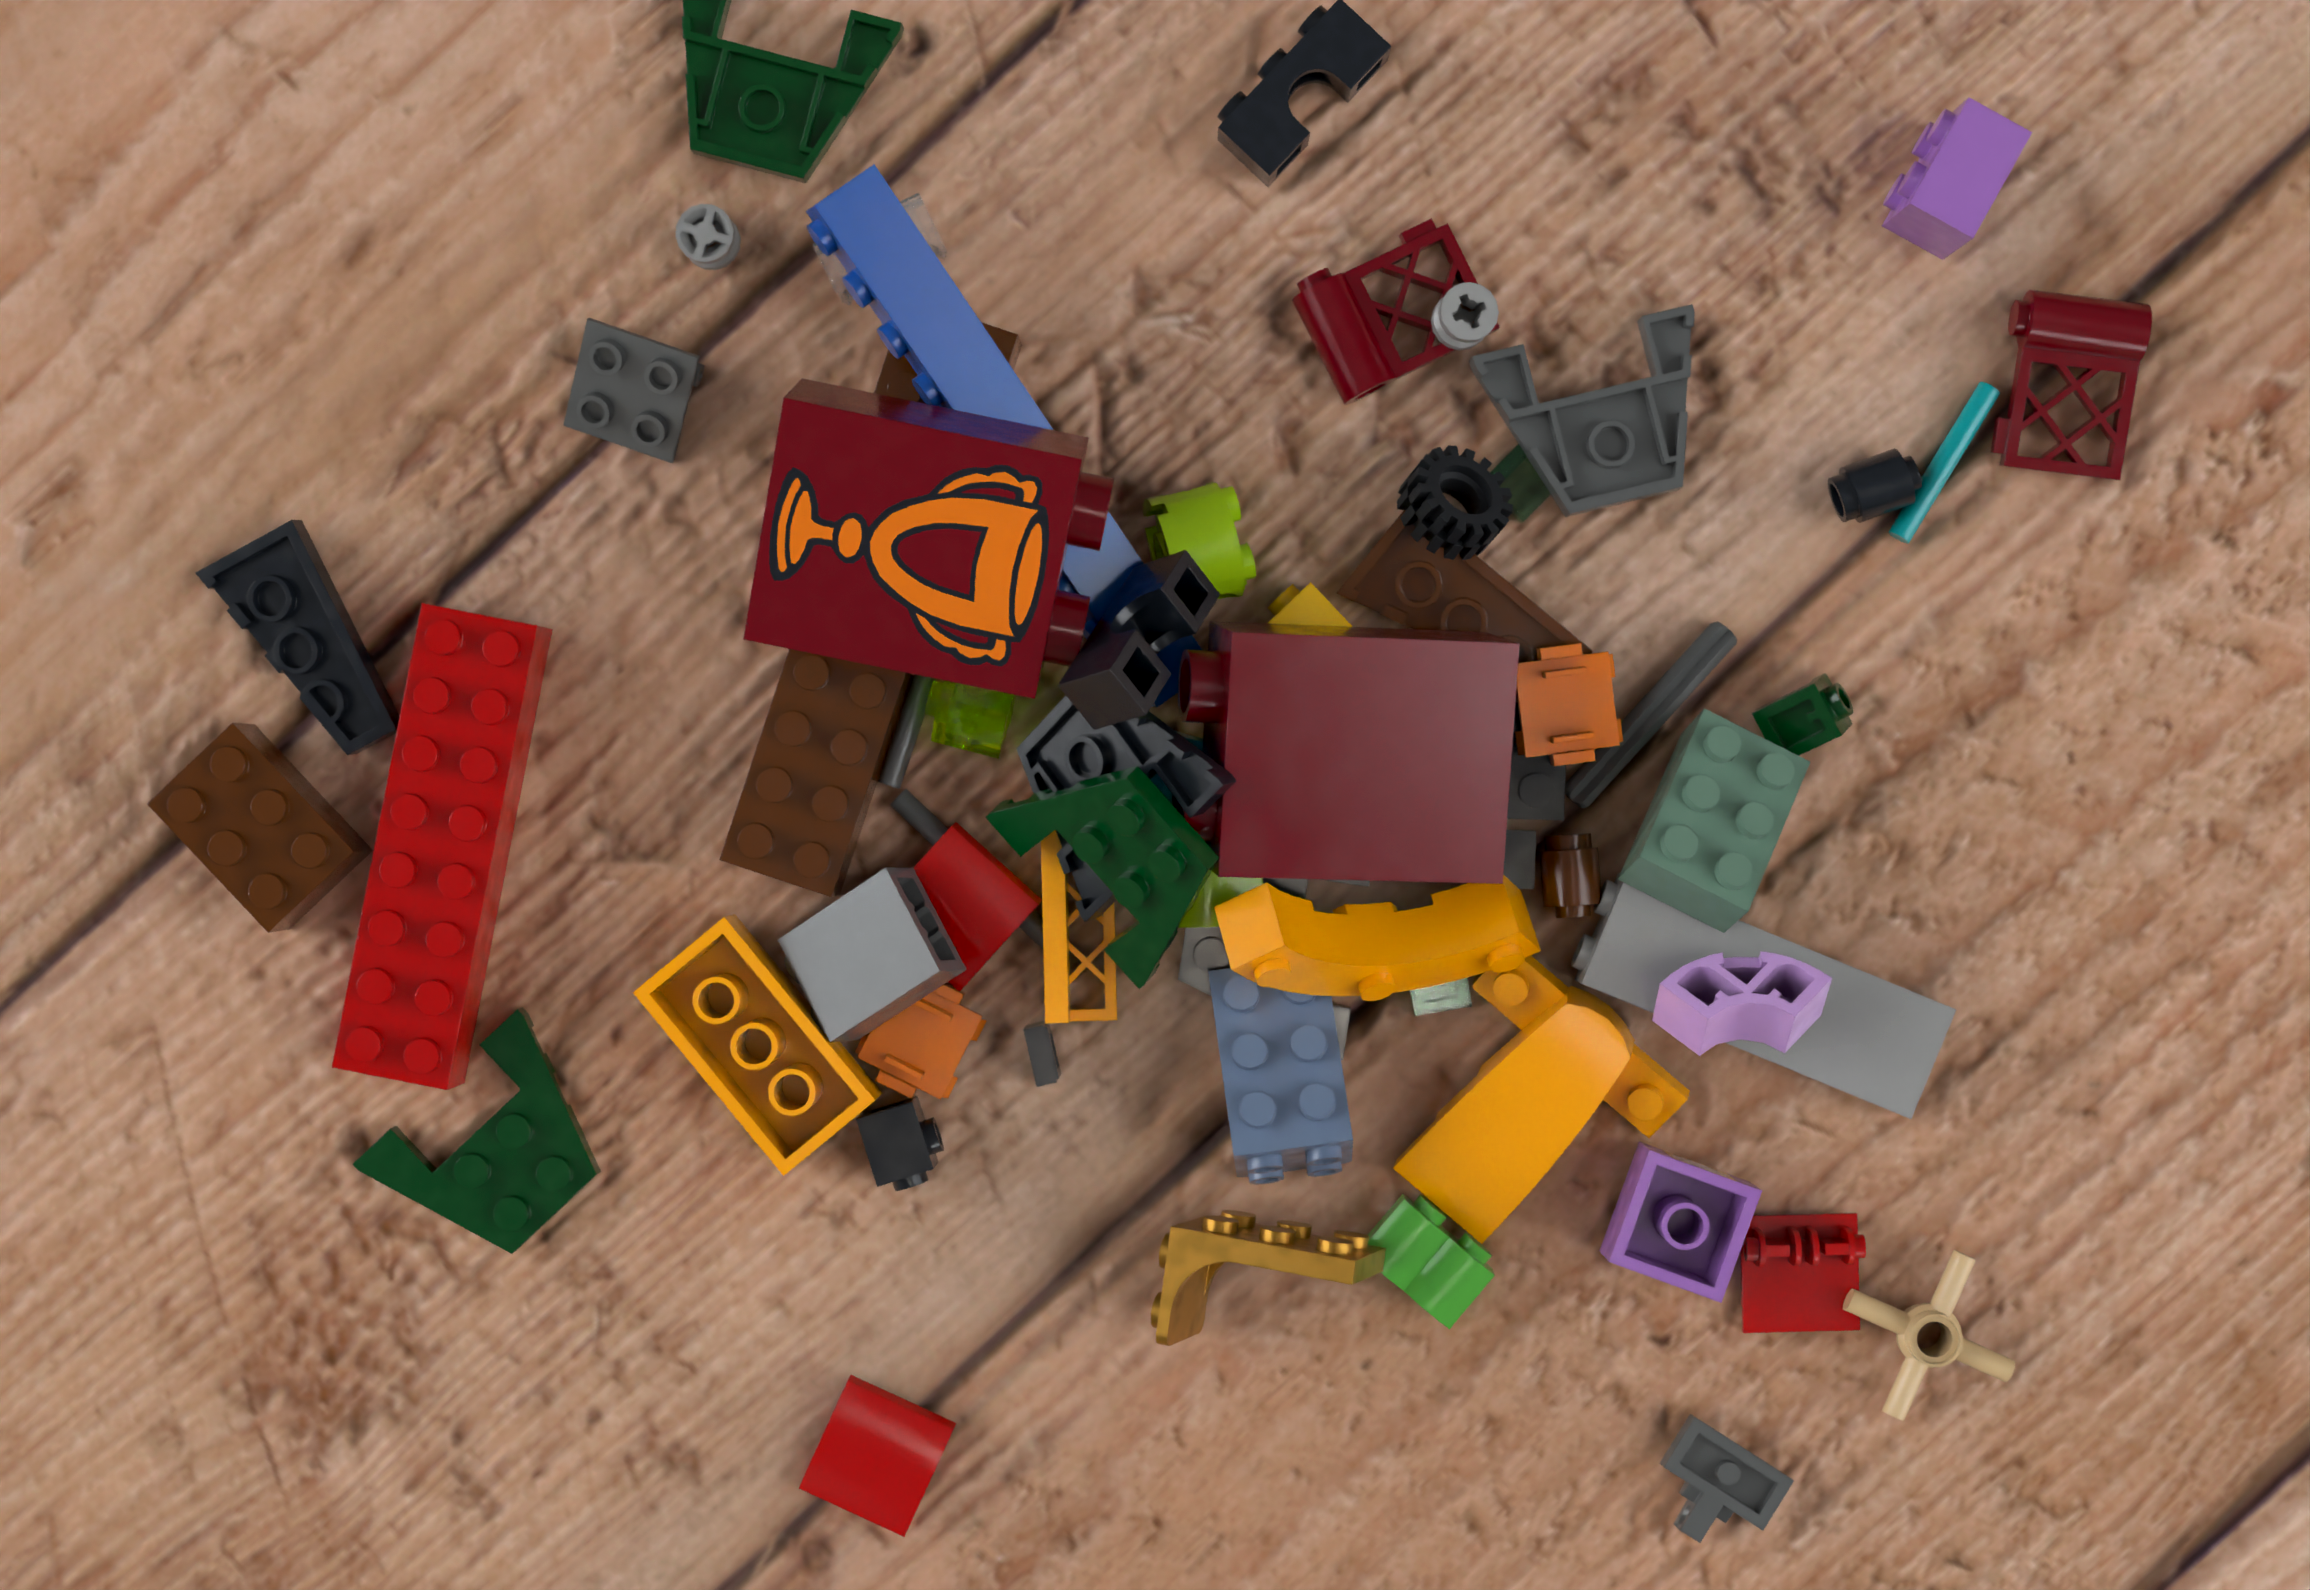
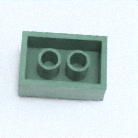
M1704 708L1681 733L1618 880L1725 933L1748 913L1810 761Z

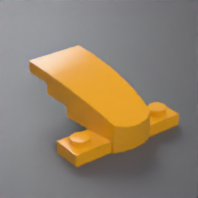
M1531 955L1526 957L1519 967L1511 971L1497 973L1490 970L1475 977L1471 987L1519 1027L1521 1031L1481 1065L1478 1074L1437 1113L1434 1122L1396 1159L1393 1166L1396 1172L1481 1244L1499 1227L1549 1171L1593 1115L1602 1100L1607 1102L1646 1137L1650 1138L1688 1100L1690 1090L1634 1044L1635 1039L1627 1025L1608 1004L1589 992L1574 986H1566Z

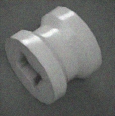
M699 204L690 207L681 215L676 225L675 236L679 248L695 265L703 269L718 270L728 266L735 260L740 250L741 237L737 226L724 210L715 205ZM714 242L721 243H716L713 247H709L708 252H706L707 246L712 245Z
M1472 282L1460 283L1449 289L1434 307L1431 317L1433 333L1439 342L1448 348L1459 351L1471 349L1479 344L1495 327L1499 314L1497 301L1491 291L1480 284ZM1462 302L1463 306L1468 307L1471 310H1475L1469 312L1468 310L1461 308L1460 304Z

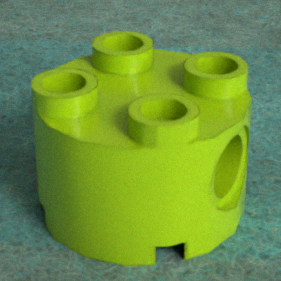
M1210 482L1188 491L1144 499L1143 515L1146 517L1155 515L1156 526L1145 528L1152 561L1186 550L1220 593L1218 599L1243 596L1247 580L1256 578V566L1248 543L1241 545L1239 543L1234 522L1241 520V510L1237 494L1232 486L1220 488L1217 483Z

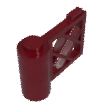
M1431 218L1402 232L1399 238L1403 245L1345 273L1332 276L1329 269L1324 268L1297 283L1300 293L1292 299V302L1344 405L1358 401L1391 382L1457 351L1446 347L1442 343L1432 347L1436 336L1433 333L1431 321L1401 311L1410 283L1441 293L1439 300L1445 296L1449 289L1454 287L1452 285L1455 276L1459 284L1466 282L1478 284L1448 223L1436 228ZM1438 243L1450 264L1444 283L1414 272L1419 253ZM1410 257L1406 269L1394 265ZM1377 272L1401 279L1402 282L1394 307L1392 308L1371 300L1362 280ZM1379 314L1390 318L1387 328H1385ZM1397 321L1428 332L1422 353L1403 362L1391 340ZM1496 323L1489 334L1496 332L1500 328L1498 323Z
M2029 290L2026 292L2023 301H2014L2009 315L2008 332L2009 335L2016 336L2018 353L2007 419L1996 418L1990 452L2001 454L1999 466L2121 480L2139 365L2146 353L2152 329V310L2150 305L2038 290ZM2032 362L2053 365L2067 384L2042 404L2028 387ZM2067 367L2087 370L2075 378ZM2100 371L2121 373L2117 398L2099 411L2081 385ZM2073 392L2091 418L2065 437L2047 411ZM2027 401L2033 411L2024 417ZM2115 412L2111 427L2106 418ZM2040 418L2057 441V444L2038 458L2017 456L2021 431ZM2096 425H2098L2110 442L2106 466L2085 464L2071 445ZM2064 451L2071 462L2051 459Z

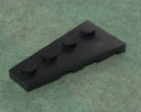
M290 520L196 572V575L206 587L214 589L229 606L227 612L241 629H248L267 653L264 656L277 672L285 673L300 691L302 702L347 755L358 754L397 732L400 716L302 520Z

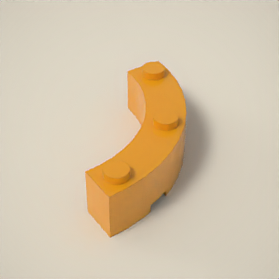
M1504 874L1503 884L1466 883L1455 888L1430 894L1433 905L1398 911L1392 902L1344 904L1333 909V913L1314 911L1311 900L1292 896L1278 890L1267 882L1214 907L1231 970L1248 980L1256 982L1261 987H1270L1292 993L1319 996H1361L1363 1000L1376 1001L1386 998L1392 993L1453 982L1490 970L1497 973L1511 971L1519 967L1526 957L1541 951L1522 892Z

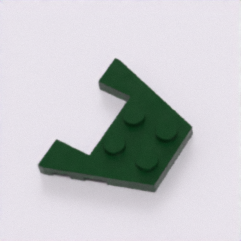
M683 0L684 16H682V28L686 47L687 74L685 76L690 150L696 155L802 183H807L902 38L904 31L901 22L851 10L836 67L830 68L723 40L722 35L732 0Z
M1138 766L1078 781L1072 788L1053 792L1052 789L1036 792L1026 800L1014 802L1013 799L1005 800L999 803L985 817L1020 857L1054 830H1057L1073 848L1075 854L1082 861L1086 862L1111 890L1115 899L1128 909L1137 922L1117 935L1104 951L1138 989L1142 988L1156 973L1163 954L1172 944L1178 933V927L1186 913L1192 908L1219 859L1218 855Z
M523 1007L511 1014L480 1044L484 1051L520 1088V1091L446 1161L436 1168L408 1137L395 1126L390 1128L353 1163L358 1171L511 1254L527 1242L601 1172L570 1104L567 1105L553 1073L555 1070L547 1053H543L532 1029L534 1026L533 1022Z

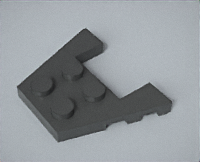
M1693 304L1644 315L1637 321L1651 377L1539 403L1524 344L1475 355L1469 360L1472 372L1565 517L1677 491L1683 487L1688 412H1685L1687 381L1691 375L1692 355H1689L1691 328L1694 327L1695 316Z

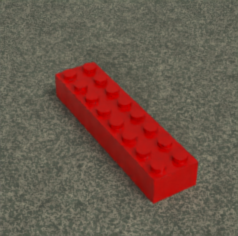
M421 603L332 1068L443 1090H449L465 1083L553 629Z

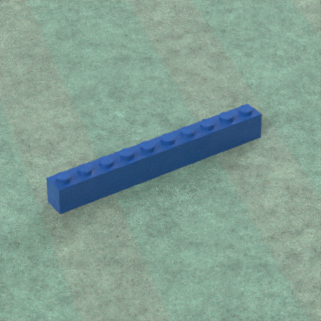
M875 164L806 211L812 220L807 225V230L813 241L824 255L828 257L834 253L848 273L842 277L846 289L860 307L871 306L883 324L877 328L881 340L895 358L899 359L904 355L917 374L912 379L913 386L926 404L1053 430ZM1109 511L1100 551L1072 545L1067 546L1059 586L1061 591L1091 597L1083 633L1086 639L1089 638L1135 566L1144 564ZM1193 635L1172 642L1157 654L1171 672V676L1152 707H1159L1178 693L1179 667L1184 650H1202Z

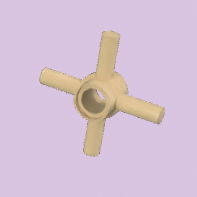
M1953 1250L1931 1302L1915 1304L1904 1311L1853 1288L1846 1295L1843 1310L1896 1333L1897 1344L1905 1356V1360L1882 1409L1888 1415L1902 1421L1905 1420L1927 1368L1943 1367L1957 1360L2004 1382L2011 1378L2015 1369V1361L1963 1338L1960 1324L1952 1314L1976 1260ZM1938 1322L1941 1329L1938 1341L1929 1348H1919L1917 1344L1919 1330L1927 1323Z

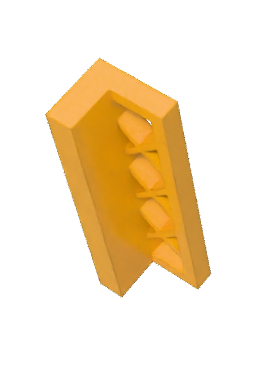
M1054 830L1041 841L1045 1024L1069 1023L1071 1021L1118 1020L1116 963L1105 951L1104 974L1092 963L1116 937L1115 902L1103 913V916L1101 915L1096 918L1103 925L1104 940L1086 957L1069 941V926L1080 914L1078 909H1076L1069 916L1068 893L1077 901L1082 900V898L1068 883V873L1064 874L1057 857V853L1062 849L1056 830ZM1069 951L1082 962L1071 975ZM1086 967L1105 984V1008L1071 1009L1070 984Z

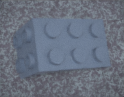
M1231 968L1208 971L1237 1177H1249L1250 1184L1259 1185L1281 1181L1284 1179L1283 1172L1307 1169V1175L1311 1177L1327 1176L1341 1172L1342 1164L1352 1161L1353 1136L1332 996L1307 995L1286 992L1270 987H1261L1256 982L1248 980L1232 971Z

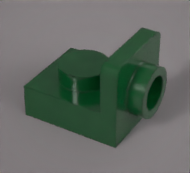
M1824 673L1814 678L1809 684L1756 709L1752 715L1766 740L1800 756L1842 736L1852 725L1849 716L1853 714V707L1844 688L1839 683L1832 685L1829 677Z

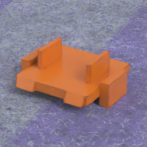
M1581 643L1536 648L1538 660L1518 663L1516 694L1521 731L1515 732L1518 755H1524L1525 758L1549 755L1550 765L1561 766L1596 761L1594 749L1620 746V742H1623L1621 718H1616L1612 678L1616 677L1613 654H1609L1608 651L1583 654Z
M945 983L863 1036L855 1052L858 1054L857 1058L880 1069L875 1079L876 1082L910 1099L914 1097L917 1089L940 1100L942 1097L948 1099L958 1080L954 1073L970 1041L977 1042L987 1021L982 1019L983 1015L960 1004L966 992L962 990L959 992L952 985Z

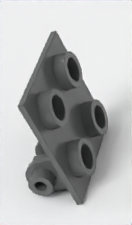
M588 318L563 426L673 463L692 386H699L705 366L698 363L700 356Z

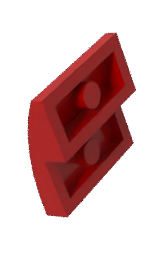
M957 822L942 835L914 867L920 882L967 969L948 981L960 992L1042 902V899Z
M850 1374L799 1489L905 1537L956 1423Z

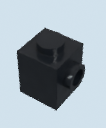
M918 1096L864 1112L856 1119L877 1187L892 1182L895 1191H900L928 1181L926 1171L935 1168L938 1163L936 1153L944 1151V1146L935 1118L932 1117L925 1120Z

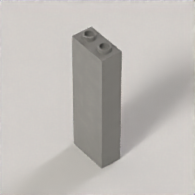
M1620 873L1617 874L1615 882L1609 880L1604 882L1601 888L1602 898L1600 904H1595L1593 909L1594 913L1601 915L1592 937L1586 934L1582 936L1572 958L1571 966L1578 969L1575 981L1654 1013L1660 983L1682 966L1697 959L1718 953H1723V958H1759L1760 951L1802 961L1832 978L1822 1014L1786 1053L1762 1042L1735 1040L1725 1043L1912 1119L1956 1009L1740 920L1723 933L1618 880Z

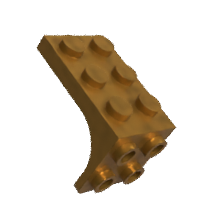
M1222 1210L1221 1216L1205 1215L1170 1227V1233L1165 1234L1159 1251V1266L1165 1269L1162 1292L1157 1293L1151 1310V1325L1157 1328L1156 1343L1171 1346L1202 1331L1211 1283L1219 1269L1226 1262L1353 1285L1383 1272L1386 1248L1368 1245L1369 1236L1358 1232L1336 1230L1333 1233V1237L1311 1234L1312 1225L1298 1221L1278 1220L1277 1226L1255 1224V1214L1236 1210Z

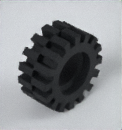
M1448 445L1444 451H1442L1441 447L1434 448L1423 457L1401 485L1398 491L1401 496L1397 500V509L1406 510L1400 517L1404 527L1412 524L1416 527L1410 534L1416 542L1422 537L1430 541L1426 550L1435 554L1441 547L1444 548V558L1453 560L1459 553L1462 560L1471 559L1474 554L1477 556L1481 554L1509 522L1510 519L1508 517L1513 513V504L1507 502L1512 498L1510 488L1499 487L1505 478L1500 471L1493 475L1488 471V468L1492 465L1489 460L1484 457L1480 463L1474 461L1475 452L1467 448L1459 456L1457 446ZM1443 493L1458 500L1467 513L1455 508L1449 503Z

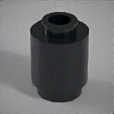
M1895 448L1841 467L1839 475L1828 478L1830 498L1842 522L1856 519L1857 522L1861 523L1915 503V491L1922 488L1921 476L1911 456L1902 457Z

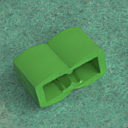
M1402 1194L1368 1234V1245L1386 1248L1383 1272L1381 1273L1406 1292L1430 1315L1450 1329L1495 1276L1493 1269L1487 1264L1492 1254L1466 1232L1460 1239H1457L1441 1225L1446 1220V1215L1424 1196L1419 1195L1413 1202L1406 1195Z

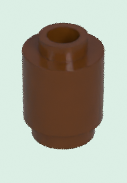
M1591 833L1545 836V851L1539 852L1543 907H1555L1556 918L1591 916V904H1600L1602 898L1598 847L1592 848Z

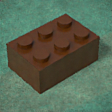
M231 723L147 803L268 933L290 930L373 851L255 724Z

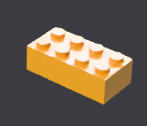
M736 914L723 917L633 992L783 1176L883 1094L841 1042H829L826 1034L812 1019V1007Z

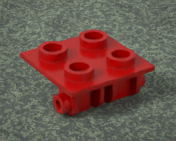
M1857 1213L1753 1215L1740 1251L1743 1333L1860 1330V1317L1843 1310V1303L1850 1289L1853 1288L1859 1291V1258H1865L1866 1256L1865 1237L1863 1234H1858Z

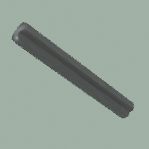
M1717 621L1711 623L1621 721L1623 742H1620V746L1597 748L1594 751L1596 761L1584 762L1565 783V795L1574 804L1581 808L1589 807L1737 644V638L1732 631Z

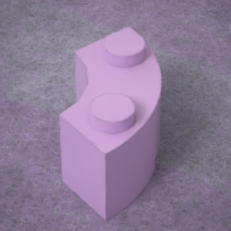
M1760 951L1759 958H1723V953L1713 954L1682 966L1660 983L1652 1021L1699 1056L1717 1044L1735 1040L1762 1042L1786 1053L1821 1016L1832 978L1802 961L1775 953Z

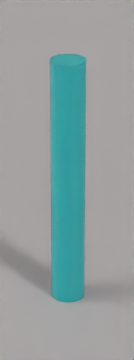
M1979 382L1921 477L1922 488L1915 491V503L1902 508L1888 531L1892 537L1909 544L2000 395L1998 389L1988 383Z

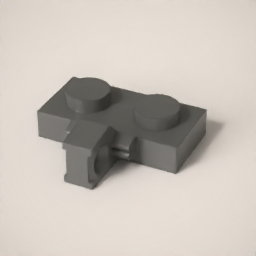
M1692 1414L1688 1416L1660 1461L1664 1468L1686 1481L1679 1494L1687 1498V1501L1676 1518L1674 1525L1681 1532L1701 1543L1715 1518L1726 1523L1733 1513L1738 1514L1759 1529L1764 1530L1794 1482L1789 1476Z

